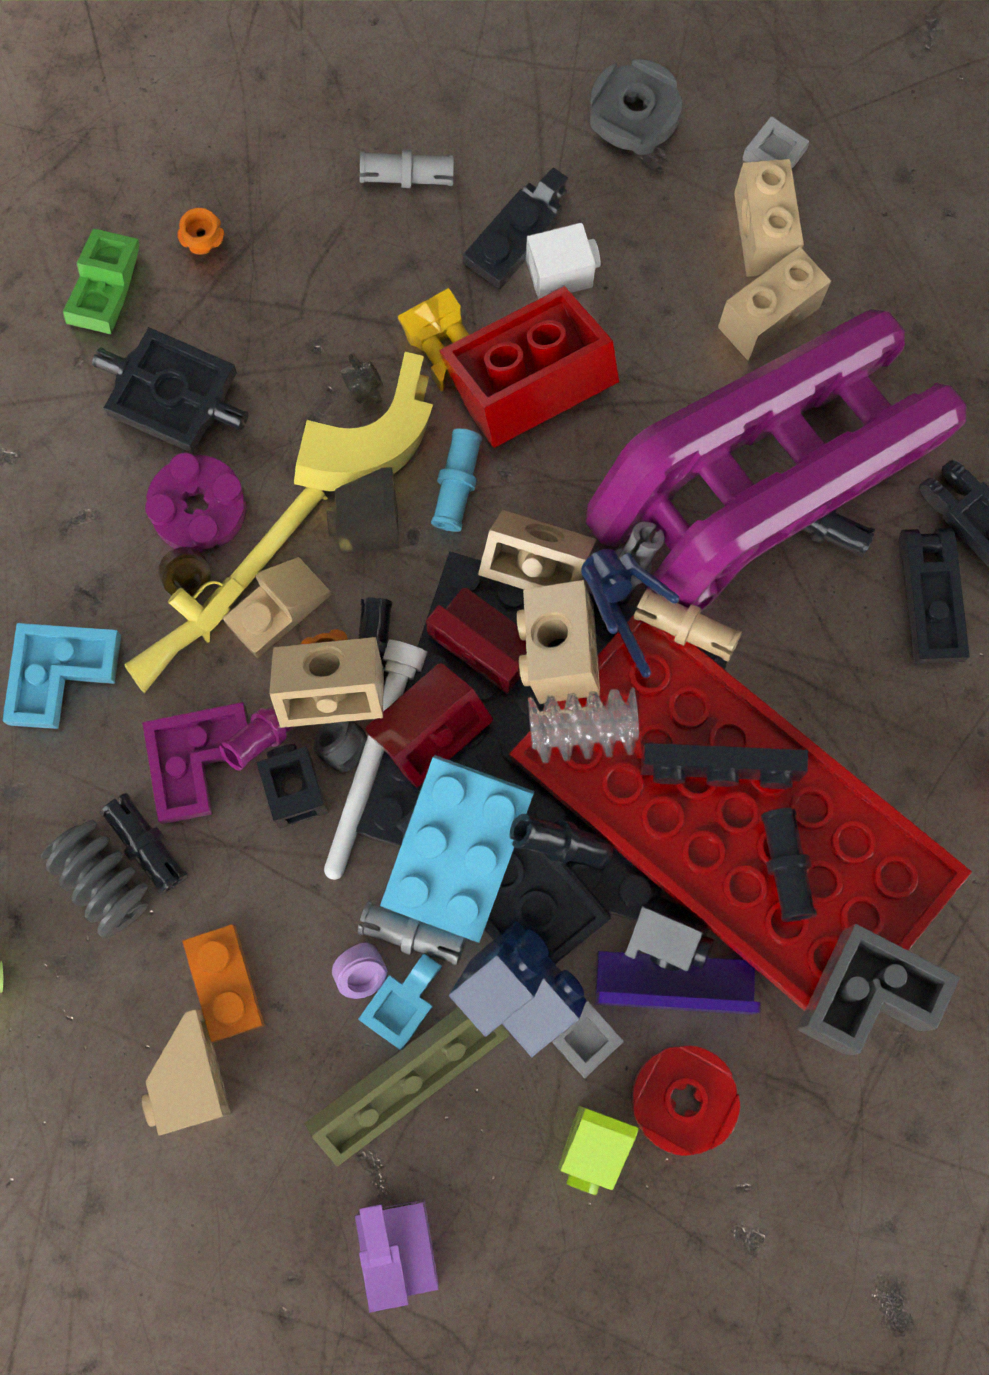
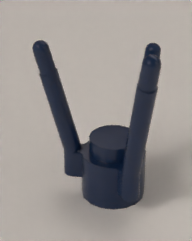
M599 550L586 559L582 565L581 574L590 586L608 631L612 634L619 631L641 675L648 678L651 675V670L617 602L623 600L632 589V575L673 604L679 602V595L642 568L631 553H626L619 557L614 550Z

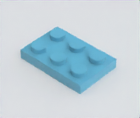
M435 755L430 763L380 906L480 943L514 846L511 844L514 840L510 839L509 836L512 822L518 815L527 813L534 791Z

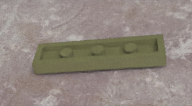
M458 1007L304 1124L311 1137L338 1167L510 1035L501 1024L485 1037Z

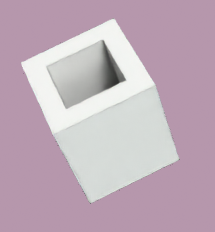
M582 223L527 236L526 262L538 299L563 286L571 293L593 287L595 268L601 265L600 254L595 239H587Z

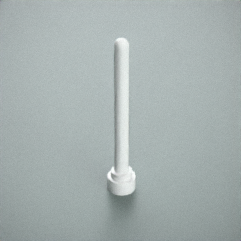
M391 639L388 641L383 660L387 662L384 671L388 672L384 686L383 711L403 695L408 679L413 680L416 671H422L427 651L401 641ZM369 735L324 867L325 875L333 880L341 878L345 872L357 835L356 829L368 801L384 753V749Z

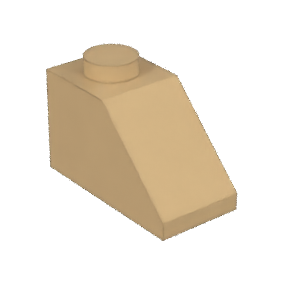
M197 1009L185 1012L145 1081L148 1094L142 1095V1107L148 1125L150 1127L156 1126L158 1136L231 1115L214 1045L210 1040L203 1012Z

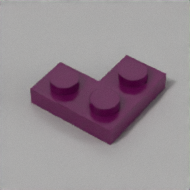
M241 702L142 722L158 822L167 824L213 814L205 765L225 761L219 746L249 724L245 704Z

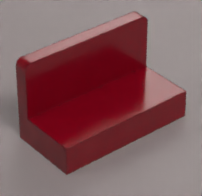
M462 588L446 609L438 605L426 620L427 635L508 694L520 679L519 657L527 655L526 640L522 641L520 638L517 624L468 588Z
M440 663L383 711V718L374 719L366 726L365 730L389 754L404 776L418 788L424 782L432 758L435 755L449 760L493 721V718L474 689L444 664Z

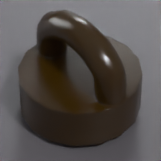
M179 547L169 551L159 564V577L164 589L171 596L179 588H183L190 596H193L204 583L209 582L211 579V570L205 557L200 551L191 547Z

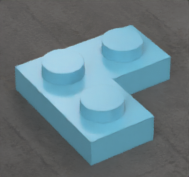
M17 623L2 721L10 726L59 729L65 680L115 684L121 634L117 630Z

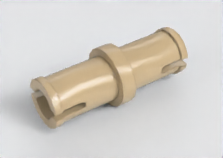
M649 588L646 589L637 606L640 609H637L634 614V619L641 620L674 635V642L683 646L686 642H689L723 658L727 662L730 660L738 644L737 641H739L742 631L738 629L735 630L700 614V607L691 604L687 608L678 603L673 604Z

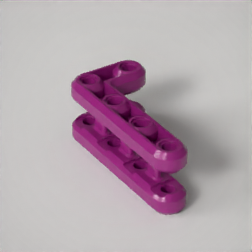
M870 309L663 418L636 435L621 451L586 508V525L602 545L617 548L619 544L630 538L636 524L640 522L655 524L656 528L654 530L658 532L661 529L665 537L664 543L671 552L657 568L653 576L679 595L680 600L678 604L687 608L693 604L700 607L702 611L718 597L738 572L753 559L944 443L966 422V403L951 385L935 383L926 391L920 394L913 393L891 405L868 376L881 366L888 367L901 354L905 346V330L890 312ZM841 396L864 426L853 433L847 431L825 444L801 413L812 407L819 408ZM772 434L796 463V466L782 474L776 472L754 484L730 453L745 444L751 446ZM701 475L724 504V507L704 521L697 520L690 527L671 500L687 482Z

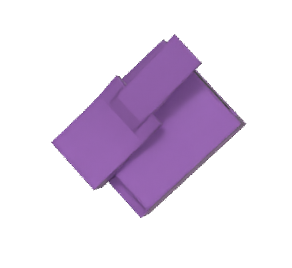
M422 1199L382 1207V1204L360 1208V1212L355 1215L369 1313L405 1306L409 1304L408 1296L438 1290L439 1282L425 1200Z

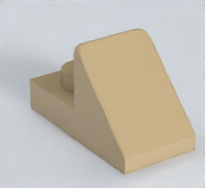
M299 557L262 570L255 576L260 586L222 618L225 624L257 659L332 595L331 591Z

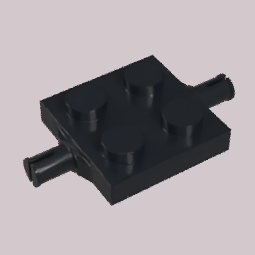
M148 327L138 347L125 358L111 353L102 347L97 349L98 355L94 354L92 361L94 367L116 375L115 388L103 407L106 414L188 452L194 453L206 429L215 420L236 428L238 431L244 428L243 423L246 424L249 414L247 411L224 402L225 394L237 374L234 364Z

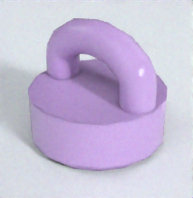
M359 943L350 947L336 959L332 967V975L339 992L347 998L359 999L370 996L378 991L387 979L388 971L377 948L371 943Z

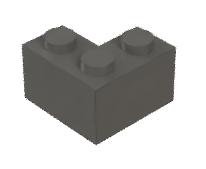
M854 924L842 931L798 1024L797 1030L846 1056L861 1053L880 1011L919 1032L934 1030L940 1024L960 977Z

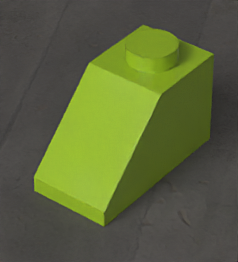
M578 1106L558 1166L560 1171L569 1174L566 1184L593 1195H597L600 1186L613 1190L639 1128Z

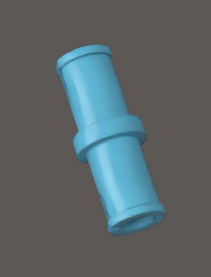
M454 429L452 432V442L445 469L439 470L437 482L441 487L434 517L431 521V524L437 528L453 532L462 530V520L469 492L475 490L477 478L473 474L479 447L483 440V437L477 432L467 429Z

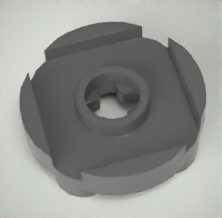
M632 59L631 65H624L617 68V63L607 67L597 77L592 87L590 99V124L592 129L607 142L618 148L633 150L639 155L652 153L657 145L669 139L676 130L683 106L682 96L680 98V94L676 89L677 81L673 74L660 64L645 59ZM637 98L644 101V110L632 111L624 103L625 101L634 103Z

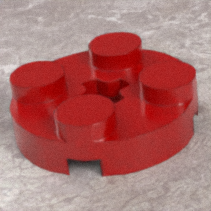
M692 1045L667 1047L651 1056L639 1069L631 1092L632 1115L645 1137L660 1149L680 1156L701 1154L721 1145L735 1128L740 1113L739 1094H737L736 1084L732 1078L733 1075L726 1063L714 1053ZM687 1084L695 1088L693 1098L700 1103L696 1111L686 1109L681 1116L674 1111L676 1102L671 1098L674 1089L683 1091Z

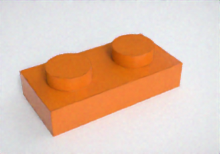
M231 924L183 940L211 1042L215 1043L265 1026L236 926Z

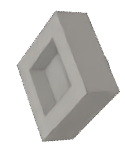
M771 116L746 147L742 160L745 162L790 159L791 168H793L806 152L809 140Z
M588 1001L585 1003L580 1019L552 1041L555 1047L583 1078H586L624 1042Z

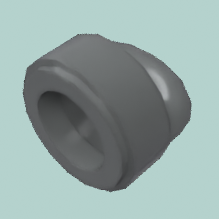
M355 721L326 723L315 737L314 753L336 771L348 772L359 764L367 735L363 728Z

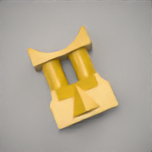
M449 288L398 315V320L405 331L410 345L424 351L433 364L431 366V377L440 391H444L446 381L450 375L439 350L444 348L441 341L449 337L450 341L454 343L469 335L462 324L461 306Z

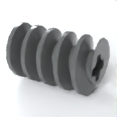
M90 820L68 829L52 841L42 852L41 860L48 859L46 869L50 874L61 875L59 886L63 890H74L72 902L78 907L87 906L85 918L91 923L100 922L97 933L100 937L106 939L122 931L144 913L149 904H143L140 899L149 886L146 883L132 888L127 885L135 874V869L129 867L120 872L114 869L123 855L120 851L104 857L102 852L109 844L110 839L104 835L91 841L89 836L98 824L95 820Z

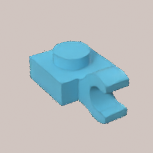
M423 954L403 984L389 975L358 1020L399 1050L404 1049L433 1007L421 996L443 966L428 955Z

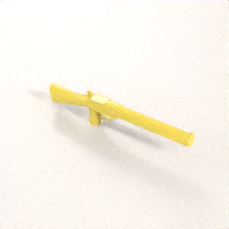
M306 487L230 577H226L222 583L217 581L206 582L193 596H190L183 588H179L170 597L168 603L188 621L124 664L127 671L144 693L180 650L200 636L204 638L206 643L210 642V631L230 611V606L256 577L255 575L264 568L320 500L328 499L322 490ZM210 584L219 585L203 605L195 600L206 586Z

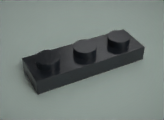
M645 743L641 754V775H653V782L660 784L685 783V777L707 778V784L711 786L739 785V779L760 780V786L763 788L786 789L793 787V781L799 782L808 772V750Z

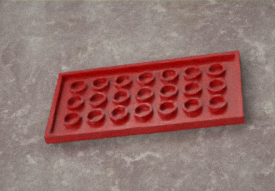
M634 615L627 623L651 670V675L648 678L641 675L618 632L597 655L600 695L556 701L509 754V758L598 835L607 839L608 843L612 844L619 853L695 918L707 925L709 930L804 1011L843 930L857 924L909 951L972 873L963 863L699 648L689 642H686L684 646L674 642V635L641 620L638 621L634 619ZM645 743L808 750V772L799 782L793 781V787L786 789L763 788L760 786V780L739 779V785L711 786L707 784V778L685 777V783L660 784L653 782V775H641V754ZM780 808L796 809V821L803 854H808L811 861V867L807 869L814 908L817 911V916L794 922H785L781 919L782 912L774 875H769L766 863L771 860L764 822L761 819L763 813Z

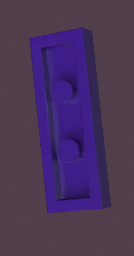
M597 952L595 1005L746 1015L761 1013V1002L754 1001L755 968L746 960L708 958L703 969L692 965L688 971L681 968L673 971L656 965L651 961V955L639 953L633 959L626 956L624 952Z

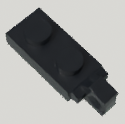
M553 167L539 181L537 187L528 183L524 186L523 190L520 189L462 255L463 264L496 288L501 289L526 260L527 236L550 231L556 226L557 217L562 211V205L558 202L567 193L565 188L568 177Z

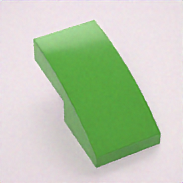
M93 228L77 261L80 276L63 310L66 324L112 334L122 310L139 250V240L137 238Z

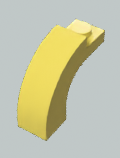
M409 352L404 353L393 402L388 411L377 421L367 426L348 429L307 420L296 462L294 484L324 491H352L375 485L389 478L406 465L422 442L433 404L423 402L429 376L420 374L424 356Z

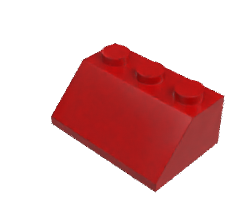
M565 286L439 350L441 358L472 420L494 448L619 383L613 340Z

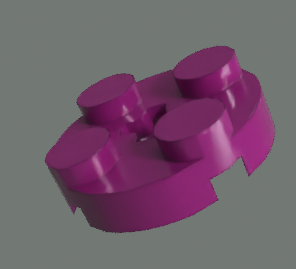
M180 453L174 456L170 463L155 475L146 496V514L160 538L174 549L191 547L202 553V549H209L215 545L221 547L229 543L241 529L247 512L244 490L234 471L222 461L204 455L193 456L189 453ZM203 494V499L208 504V508L205 511L196 509L193 515L187 513L188 505L186 500L190 496Z

